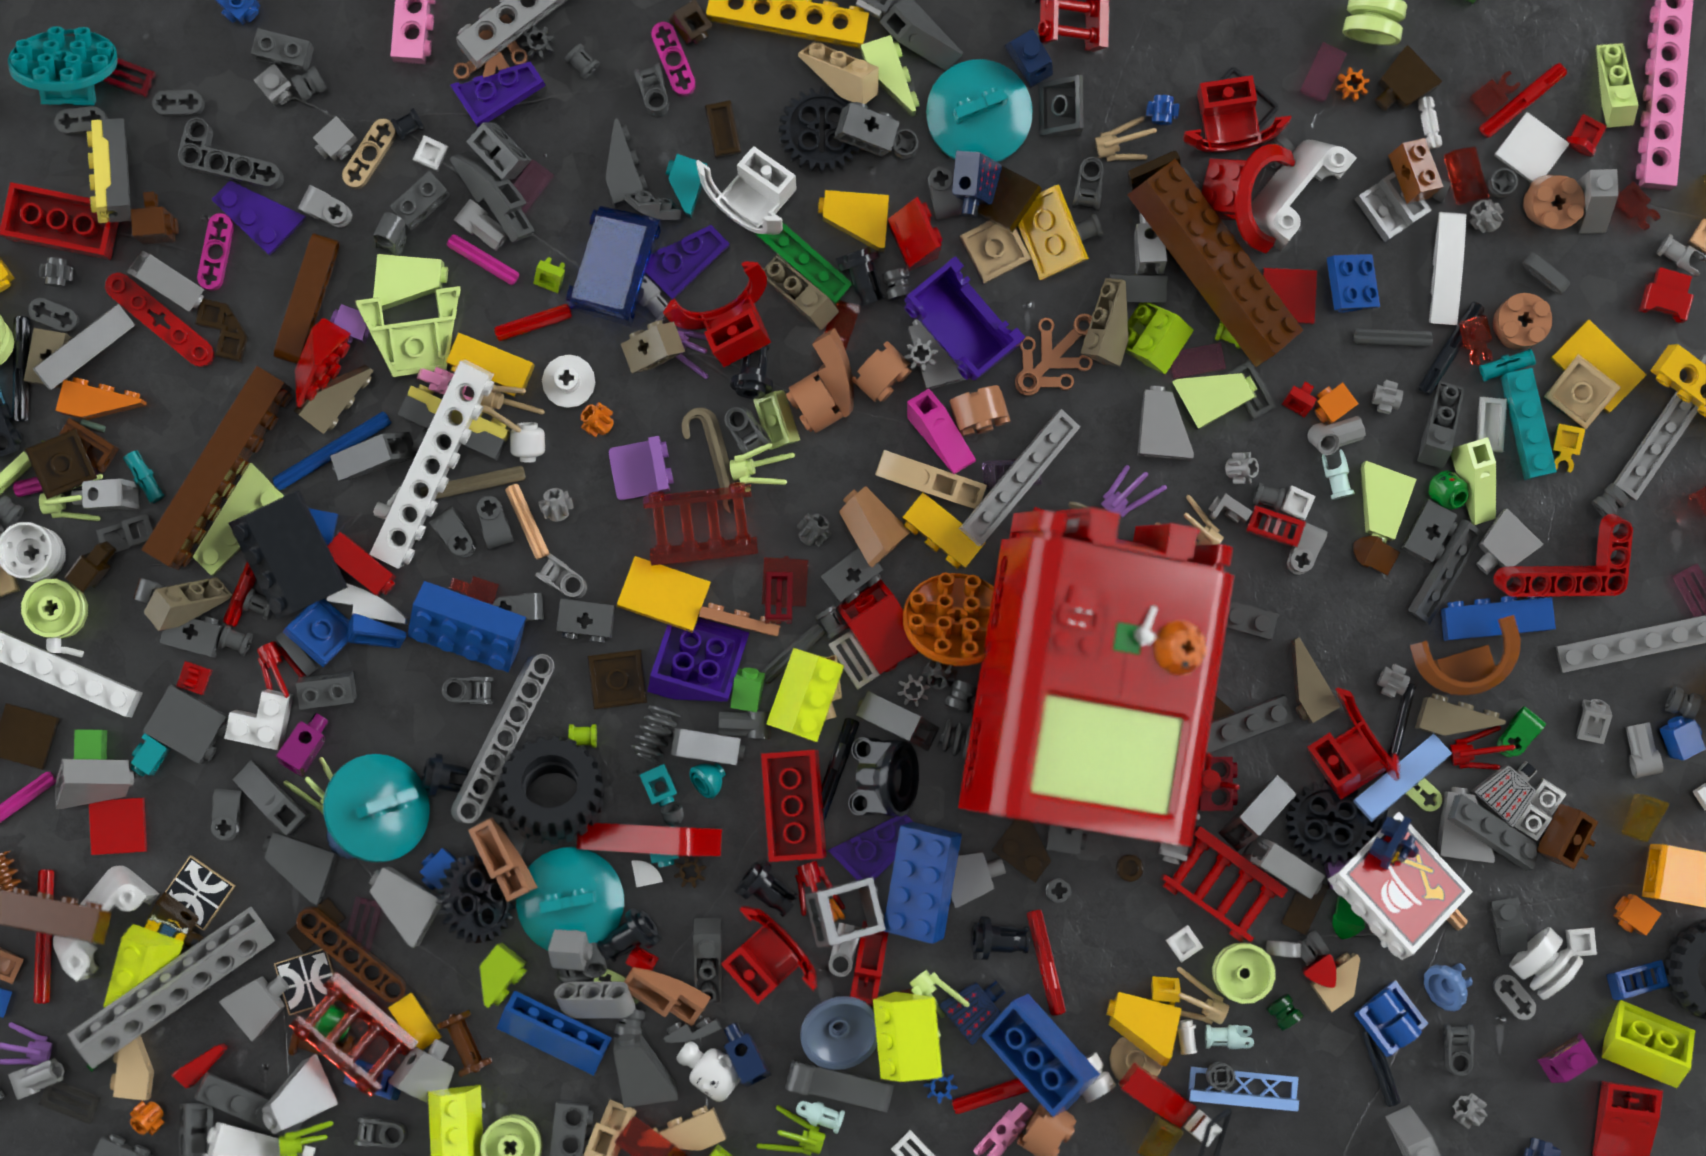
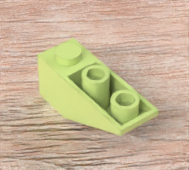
M889 35L862 44L860 51L863 60L879 67L878 85L911 116H915L919 101L915 91L910 92L907 82H910L911 78L907 66H901L899 57L903 55L899 42H893L892 36Z
M1623 43L1597 45L1596 53L1601 102L1607 128L1634 125L1638 101Z
M1489 438L1454 447L1450 455L1456 474L1468 483L1469 496L1465 504L1471 523L1477 525L1496 519V461Z

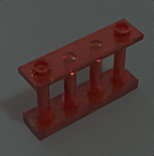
M736 482L729 484V487L673 494H664L663 491H656L644 497V509L653 508L657 539L655 548H650L651 566L758 554L757 536L751 537L747 531L744 497H751V485ZM733 499L737 529L735 539L724 540L721 537L717 500ZM706 502L710 539H708V542L698 543L697 540H694L690 504ZM679 505L684 541L681 543L682 545L671 546L667 541L663 507Z
M336 971L324 983L323 986L327 989V995L306 1019H303L300 1015L297 1016L289 1026L293 1028V1033L299 1039L308 1041L351 1078L359 1091L373 1096L382 1087L375 1081L397 1054L407 1055L418 1044V1041ZM340 1000L348 1007V1012L325 1038L314 1026L335 1001ZM356 1018H361L368 1024V1030L351 1051L345 1055L334 1044ZM376 1036H382L389 1042V1047L369 1072L366 1073L355 1062Z

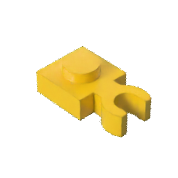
M1557 424L1552 450L1559 451V455L1554 458L1556 470L1558 469L1559 462L1565 460L1568 463L1566 471L1572 472L1574 462L1571 456L1572 454L1580 455L1585 428Z

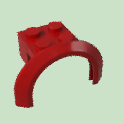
M1253 75L1200 83L1197 95L1205 139L1200 136L1201 129L1185 131L1183 139L1187 145L1204 152L1242 150L1272 140L1289 125L1292 117L1291 115L1276 117L1270 127L1260 132L1255 109L1258 100Z
M1267 144L1259 147L1247 160L1209 159L1201 192L1220 219L1236 220L1244 241L1253 249L1267 254L1274 246L1276 238L1261 231L1254 220L1251 208V195L1255 179L1260 170L1272 161H1276L1284 166L1294 167L1295 164L1292 151L1276 144Z
M745 261L741 263L744 272L749 277L748 284L744 291L727 305L711 311L693 312L682 308L673 299L663 311L666 318L670 322H674L675 326L679 328H706L707 331L704 334L712 353L723 367L771 343L755 305L767 285L766 273L758 262Z
M1336 688L1339 701L1354 727L1334 739L1331 733H1328L1307 748L1311 759L1341 800L1385 771L1392 779L1398 781L1400 779V761L1396 753L1393 754L1392 759L1378 742L1362 717L1353 694L1350 691Z
M748 906L741 907L739 910L749 921L755 920L763 926L721 963L728 973L757 1004L799 966L804 973L802 979L814 990L817 987L815 968L794 939L761 909Z

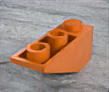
M73 377L72 382L63 380L55 411L90 420L146 406L147 402L140 399L141 394L125 390L124 394L114 392L115 388L112 386L99 384L98 388L88 386L89 381Z

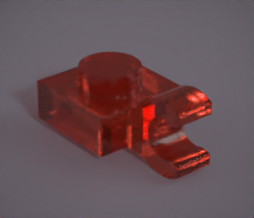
M473 576L471 584L452 578L449 588L492 605L499 584Z

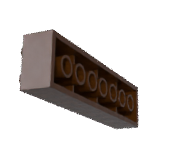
M1176 158L1127 195L1255 367L1277 354L1303 331L1297 320L1286 308L1280 297L1251 261L1248 254L1243 250Z
M255 367L141 549L142 551L168 567L177 570L188 565L193 556L190 552L195 544L199 545L206 536L207 531L205 528L210 521L214 522L221 511L220 504L224 498L228 499L236 487L234 485L235 480L239 475L243 476L250 464L248 462L253 452L256 454L264 443L262 437L267 430L271 431L277 423L278 417L276 415L280 408H285L289 404L293 396L290 393L292 391L290 386L262 368Z

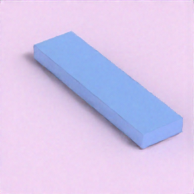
M1432 734L1400 761V779L1398 781H1395L1386 773L1359 795L1353 803L1371 822L1374 821L1448 759L1452 752L1435 734Z

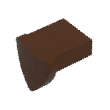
M1366 536L1353 543L1355 556L1364 567L1370 566L1387 576L1400 554L1398 550L1383 543L1382 538L1378 536Z

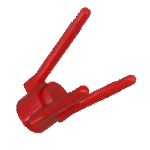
M273 641L257 649L260 657L257 660L262 669L266 688L273 690L268 669H272L284 697L288 698L289 693L277 667L283 662L281 658L283 657L299 677L306 675L282 646L278 647L276 641Z
M1498 725L1466 738L1455 739V744L1450 745L1452 765H1459V769L1499 770L1501 766L1498 764L1470 761L1475 760L1474 755L1514 750L1515 745L1473 749L1472 744L1467 745V743L1501 730V726Z
M1207 753L1200 796L1204 790L1214 791L1218 787L1238 790L1240 788L1239 785L1221 781L1220 775L1210 769L1212 755Z
M817 861L797 867L798 875H795L798 884L802 916L806 915L804 884L805 887L810 886L812 892L818 891L816 884L821 882V877L827 888L833 886L826 876L824 867H819ZM832 895L840 909L844 910L845 905L839 895Z

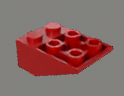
M919 197L913 199L892 215L887 222L909 272L937 260L941 250L940 246H942L941 242L943 241L938 228H932L930 224V217L932 215L926 202L921 203Z
M322 318L312 328L295 368L296 404L298 407H301L307 400L312 401L319 389H325L330 378L333 380L336 378L341 369L339 361L345 357L350 348L347 342L351 333L325 318Z
M1602 1081L1593 1156H1650L1660 1119L1663 1091L1652 1087Z

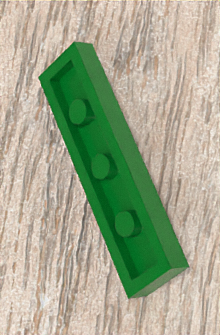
M784 223L782 231L777 235L755 233L762 242L823 292L833 304L836 305L853 286L851 281Z

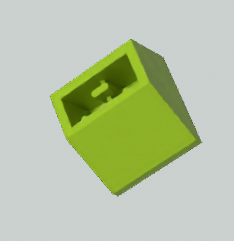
M1140 302L1128 320V344L1125 352L1147 367L1166 374L1194 329L1177 314L1149 302Z
M503 942L497 944L480 965L483 1000L487 1008L494 1004L496 1006L501 1004L510 993L507 990L508 986L511 983L514 985L518 983L527 972L523 968L527 962Z

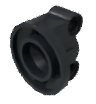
M872 737L856 739L852 744L851 750L854 758L859 761L856 771L857 792H854L849 798L848 806L850 811L858 816L880 814L902 817L908 814L914 804L919 783V764L913 746L906 741L898 740L881 741L878 738ZM867 744H869L871 748L869 755H867L866 753ZM864 798L867 799L866 809H864L862 804Z

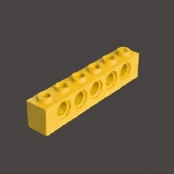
M732 0L708 1L706 16L709 21L861 49V45L865 42L869 13L864 12L865 9L861 7L849 6V9L838 7L839 4L830 1H823V4L812 2V0H741L744 3L743 6L738 10H734L729 7V3ZM759 4H766L770 9L766 14L760 15L756 13L755 8ZM785 9H792L796 15L792 19L787 20L781 16V13ZM811 14H818L822 20L818 24H810L807 18ZM842 18L847 21L848 25L844 29H837L834 27L833 22L836 19Z
M1679 344L1668 345L1650 371L1657 376L1655 379L1665 387L1671 386L1677 391L1676 395L1686 403L1692 402L1699 407L1697 411L1706 417V397L1703 398L1700 393L1701 387L1703 385L1706 386V365ZM1682 369L1687 372L1685 382H1682L1680 379V371Z

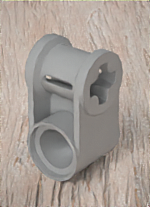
M309 185L298 207V210L318 220L321 219L338 228L349 225L352 220V212L349 207ZM341 211L343 214L341 217H335L333 212Z
M1306 523L1298 548L1292 546L1287 558V568L1291 573L1302 575L1312 569L1318 553L1326 540L1327 531ZM1302 556L1304 557L1303 562L1306 563V565H1303L1299 568L1298 561H1296L1295 559Z
M549 554L547 556L549 560L540 572H536L535 576L569 598L579 599L583 597L587 591L586 581L579 574L571 570L568 565L552 554ZM573 579L579 580L580 589L575 593L568 592V583Z

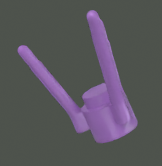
M678 328L677 331L684 350L688 347L704 354L707 353L706 348L689 341V337L707 340L704 333ZM682 354L676 356L677 359L704 379H708V374Z
M1126 465L1109 491L1102 496L1105 500L1101 505L1106 511L1120 513L1124 517L1131 510L1165 491L1167 486L1163 485L1126 506L1129 503L1126 497L1148 476V473L1144 472L1122 494L1119 491L1115 493L1130 469V466Z
M13 1022L8 1024L10 1028L34 1039L35 1042L30 1041L28 1047L0 1042V1049L26 1053V1057H28L25 1059H0V1064H32L37 1066L50 1059L53 1043L47 1042L48 1037L38 1035Z

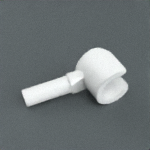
M401 487L397 489L387 504L377 502L373 511L374 516L381 519L387 518Z
M1151 606L1146 621L1134 633L1135 639L1142 646L1145 644L1150 645L1156 637L1150 630L1158 610L1155 606Z
M61 638L46 639V649L50 653H63L83 657L84 651L61 647Z

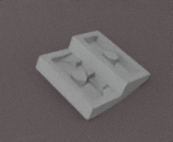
M1395 171L1355 198V201L1384 242L1431 211L1425 200L1406 204Z

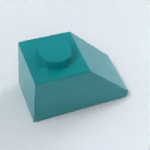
M677 154L675 161L670 159L666 175L669 176V183L686 217L692 218L702 188L697 171V160Z

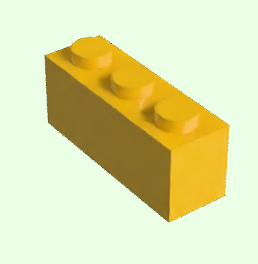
M459 332L446 361L449 366H452L450 371L454 373L460 361L467 360L493 373L494 376L491 381L495 382L496 385L526 389L535 365L528 360ZM503 392L513 397H515L516 393Z
M923 492L902 518L906 522L904 526L916 536L919 532L926 538L924 543L935 552L939 549L947 555L945 560L956 569L960 566L965 569L986 543L984 542L982 546L978 547L959 529L962 523Z

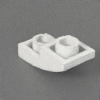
M1544 778L1536 787L1535 795L1514 825V827L1537 841L1566 796V792Z

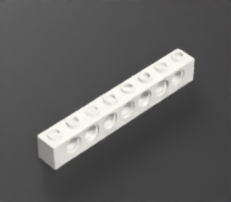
M467 360L460 361L369 555L398 569L404 566V564L408 565L411 562L415 553L412 547L416 540H421L426 530V526L423 524L427 516L431 517L438 503L435 502V498L438 492L443 493L449 481L446 475L449 469H454L459 461L460 454L457 452L461 443L465 445L471 435L470 424L472 420L476 421L483 410V406L480 403L484 395L488 397L495 384V382L491 381L494 376L493 373ZM465 386H470L474 390L472 400L464 398L462 391ZM454 410H458L463 416V421L460 425L455 424L451 419V414ZM442 434L448 435L451 439L449 449L442 447L440 444ZM431 458L436 459L440 464V469L437 473L429 469L428 463ZM420 482L426 484L429 489L426 497L421 496L417 491V486ZM407 507H413L417 511L416 520H410L406 516ZM396 531H402L405 534L406 541L404 544H399L395 540Z

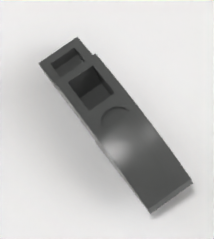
M471 151L463 152L450 158L457 173L461 176L476 202H487L512 242L529 237L535 232L521 210L527 202L509 179L502 180L479 155Z

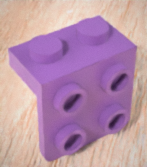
M659 436L649 437V441L613 447L609 450L616 496L619 500L670 492L669 484H673L674 481L671 468H666L664 458L669 457L666 441L661 442Z

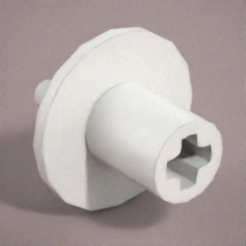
M573 355L559 356L552 360L545 368L542 378L543 391L548 399L557 406L565 408L578 407L585 403L593 394L596 383L594 372L588 362Z

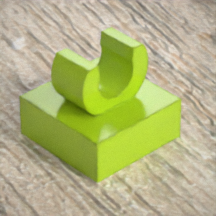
M550 257L545 262L540 260L536 267L533 284L559 293L563 283L565 264L561 262L559 267L551 264L552 258Z

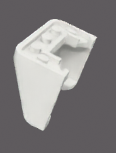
M1315 140L1303 141L1292 153L1295 160L1294 167L1282 165L1252 201L1251 208L1257 226L1265 234L1276 238L1274 246L1280 251L1300 227V217L1290 205L1313 177H1316L1320 182L1328 176H1335L1340 179L1357 158L1347 149Z
M114 866L104 874L80 905L86 906V901L102 904V910L111 912L115 906L123 911H132L138 908L142 902L149 905L152 904L160 893L129 868ZM54 936L53 947L64 971L76 981L92 978L100 968L94 961V953L98 948L91 942Z

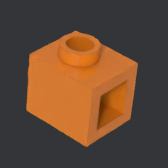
M1341 383L1333 390L1328 386L1316 395L1319 400L1314 404L1316 407L1314 412L1322 423L1327 422L1330 425L1359 403L1345 384Z
M1629 894L1627 897L1623 896L1615 906L1617 912L1614 917L1620 920L1618 925L1629 933H1632L1634 930L1640 935L1647 936L1661 916L1659 911L1633 894Z

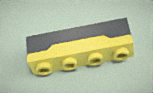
M124 118L103 119L102 121L91 120L92 131H87L88 147H93V153H88L89 169H94V174L89 175L90 190L95 191V196H90L92 213L97 212L99 223L131 221L127 140Z
M420 384L418 388L411 386L397 415L418 426L429 429L442 399L433 396L434 391L429 390L424 385ZM454 410L451 414V419L455 424L460 425L463 421V416L461 412ZM481 412L479 418L476 421L472 420L469 429L472 432L465 445L461 443V445L498 462L507 443L506 441L510 436V431L505 429V424L495 418H492L491 422L481 418L483 414ZM442 434V435H441L442 437H445V438L451 440L448 435H446V434Z

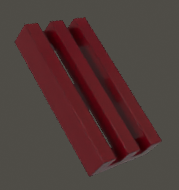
M118 58L117 65L146 75V79L138 78L117 69L111 74L143 85L142 89L110 77L103 79L102 82L147 98L148 89L151 88V82L155 78L156 73Z
M766 572L765 624H770L771 621H776V624H781V621L792 624L793 572ZM772 578H777L776 614H771ZM782 579H788L787 614H782Z

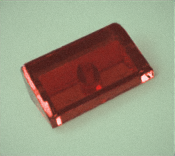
M1476 146L1456 149L1444 155L1457 205L1489 198Z
M839 300L835 305L839 312L827 324L824 333L835 328L845 350H847L861 311V306Z

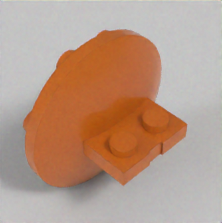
M947 572L923 581L910 593L904 606L903 625L908 639L923 655L943 664L965 666L983 662L986 653L983 654L994 586L977 575Z

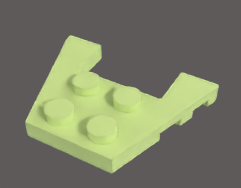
M460 286L435 289L439 317L384 325L380 297L355 300L356 306L392 377L418 374L422 368L429 371H435L436 367L444 370L447 369L446 361L451 347L454 320L456 319V309L461 291Z

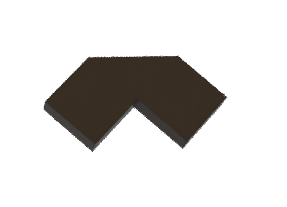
M203 299L198 308L195 324L220 330L214 356L242 363L248 340L247 334L228 304Z

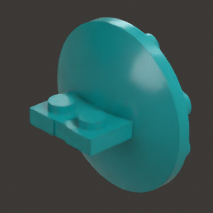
M59 26L51 27L47 32L17 41L16 46L8 56V68L13 79L26 87L39 90L41 104L95 105L94 84L107 78L115 70L118 62L114 44L102 35L90 32V29L87 27L76 29H63ZM64 34H74L75 36H65Z
M983 59L964 61L945 71L933 85L926 107L927 125L934 142L947 156L954 160L956 151L981 152L997 163L1007 159L1025 141L1031 127L1033 115L1030 94L1019 76L1000 63Z
M369 754L347 762L333 775L325 791L323 813L329 833L345 852L367 862H387L405 855L419 843L428 825L430 805L427 791L425 788H422L421 779L411 767L401 760L388 755Z
M565 847L543 854L528 867L538 888L517 898L516 908L521 926L538 946L548 951L554 930L586 932L589 943H598V941H603L612 931L617 929L624 911V890L618 874L603 857L590 850Z

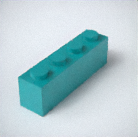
M1533 368L1504 374L1500 378L1504 396L1507 399L1508 413L1524 481L1556 473L1557 470Z

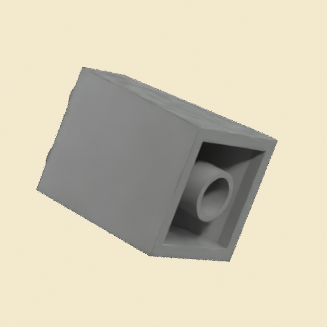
M392 867L376 870L369 882L372 885L370 893L406 943L411 947L419 946L442 907L441 904L436 903L437 900L442 899V895Z

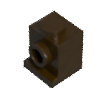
M696 0L675 11L668 19L670 23H673L686 44L692 41L695 45L699 44L709 36L707 31L713 26ZM687 23H691L694 26L693 31L690 29Z

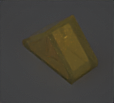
M1634 794L1622 834L1648 842L1668 809L1669 803L1645 794Z
M1156 1115L1137 1153L1142 1156H1168L1182 1137L1184 1131Z

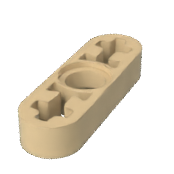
M379 119L374 122L344 168L342 177L348 187L352 189L364 187L394 142L397 132L390 120ZM386 126H389L388 130L390 132V135L382 136L381 140L379 141L383 145L382 148H380L375 142L370 141L372 137L376 141L378 140V138L380 137L378 129L380 127L385 128ZM367 147H374L377 150V156L372 161H366L362 157V153ZM360 160L369 169L366 171L362 167L359 175L362 177L361 180H354L352 183L350 182L352 178L349 176V173L351 171L357 172L360 166L356 161Z

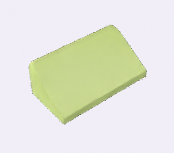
M784 390L768 393L761 399H753L761 426L767 432L772 442V448L769 450L800 440Z

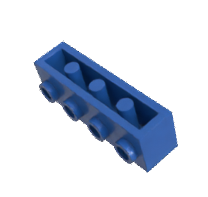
M1506 596L1501 597V602L1491 603L1490 598L1474 600V605L1464 606V601L1447 603L1448 608L1440 609L1444 641L1500 636L1502 632L1498 619L1511 615L1515 617L1519 634L1556 629L1552 597H1528L1527 600H1517V597Z
M515 990L504 1008L496 1028L593 1076L612 1039Z

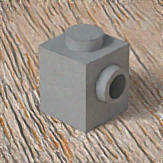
M337 116L313 137L317 142L314 148L324 159L330 156L334 162L338 158L340 160L344 159L352 151L351 146L358 141L355 135Z
M554 930L548 949L552 968L584 970L586 961L592 957V944L588 942L586 932Z

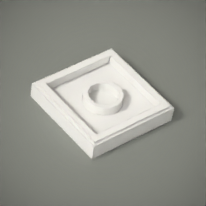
M1526 112L1494 156L1532 183L1538 177L1547 175L1570 143Z

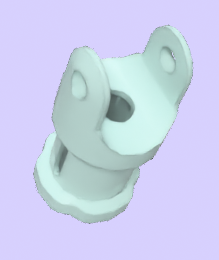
M1342 449L1339 450L1342 464L1336 469L1331 470L1329 468L1326 456L1322 454L1325 475L1330 480L1333 492L1331 495L1332 500L1355 494L1354 490L1350 487L1347 475L1349 468Z
M1205 1025V1048L1210 1049L1211 1046H1227L1228 1049L1251 1048L1254 1045V1040L1248 1036L1252 1034V1029L1249 1026L1228 1025V1027Z
M801 1101L796 1107V1113L801 1117L807 1118L811 1125L816 1126L819 1124L832 1129L833 1133L838 1134L844 1118V1110L838 1112L825 1107L824 1103L819 1101L813 1104Z

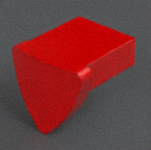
M1583 114L1571 136L1566 138V141L1570 143L1568 146L1585 156L1593 157L1596 153L1595 148L1607 126Z
M1330 954L1318 957L1313 964L1301 969L1308 979L1318 985L1329 988L1336 986V965Z

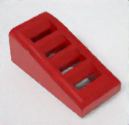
M1255 505L1246 531L1261 538L1298 548L1306 522ZM1264 516L1267 517V519L1263 527V530H1261L1258 528L1262 520V517ZM1272 519H1275L1277 521L1274 530L1270 533L1268 532ZM1282 522H1286L1283 535H1278ZM1292 524L1296 525L1293 539L1287 538Z
M225 1043L216 1045L176 1070L172 1076L186 1089L193 1087L224 1054L228 1046Z

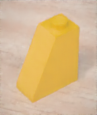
M825 190V197H819L818 213H823V221L878 252L885 251L889 195Z
M1118 992L1114 1000L1110 999L1106 1015L1110 1016L1109 1026L1161 1066L1166 1067L1172 1057L1182 1008Z

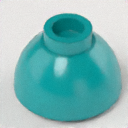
M718 763L714 765L699 764L690 769L689 776L692 784L702 796L713 799L720 792L722 778L726 776V773Z

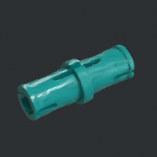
M1527 349L1511 356L1506 354L1501 356L1499 360L1479 366L1482 379L1488 381L1506 373L1536 365V359L1533 351Z
M134 450L125 455L123 460L131 470L135 484L141 487L149 503L154 504L163 499L165 494L153 477L155 475L154 472L147 467L139 451Z

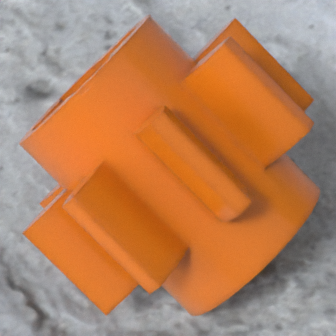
M1350 67L1347 70V76L1343 74L1338 76V80L1342 84L1338 85L1336 90L1342 91L1344 94L1343 100L1347 97H1352L1353 101L1357 102L1359 93L1362 95L1367 94L1368 91L1364 88V85L1368 84L1370 79H1364L1362 69L1359 72H1353ZM1350 80H1352L1353 84H1358L1355 90L1353 86L1347 85Z
M600 402L596 406L593 404L588 405L581 413V421L584 422L581 428L594 437H597L598 433L600 435L607 434L613 426V419L610 417L613 411Z
M141 1101L130 1113L133 1117L130 1120L132 1128L142 1135L147 1132L153 1135L164 1124V1121L161 1119L164 1116V1112L155 1102H149L146 1105Z

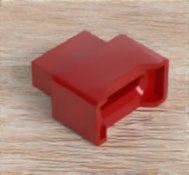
M1662 267L1658 268L1654 282L1649 283L1645 287L1639 312L1646 313L1654 310L1672 315L1677 323L1682 324L1686 322L1694 297L1693 294L1688 293L1692 276Z

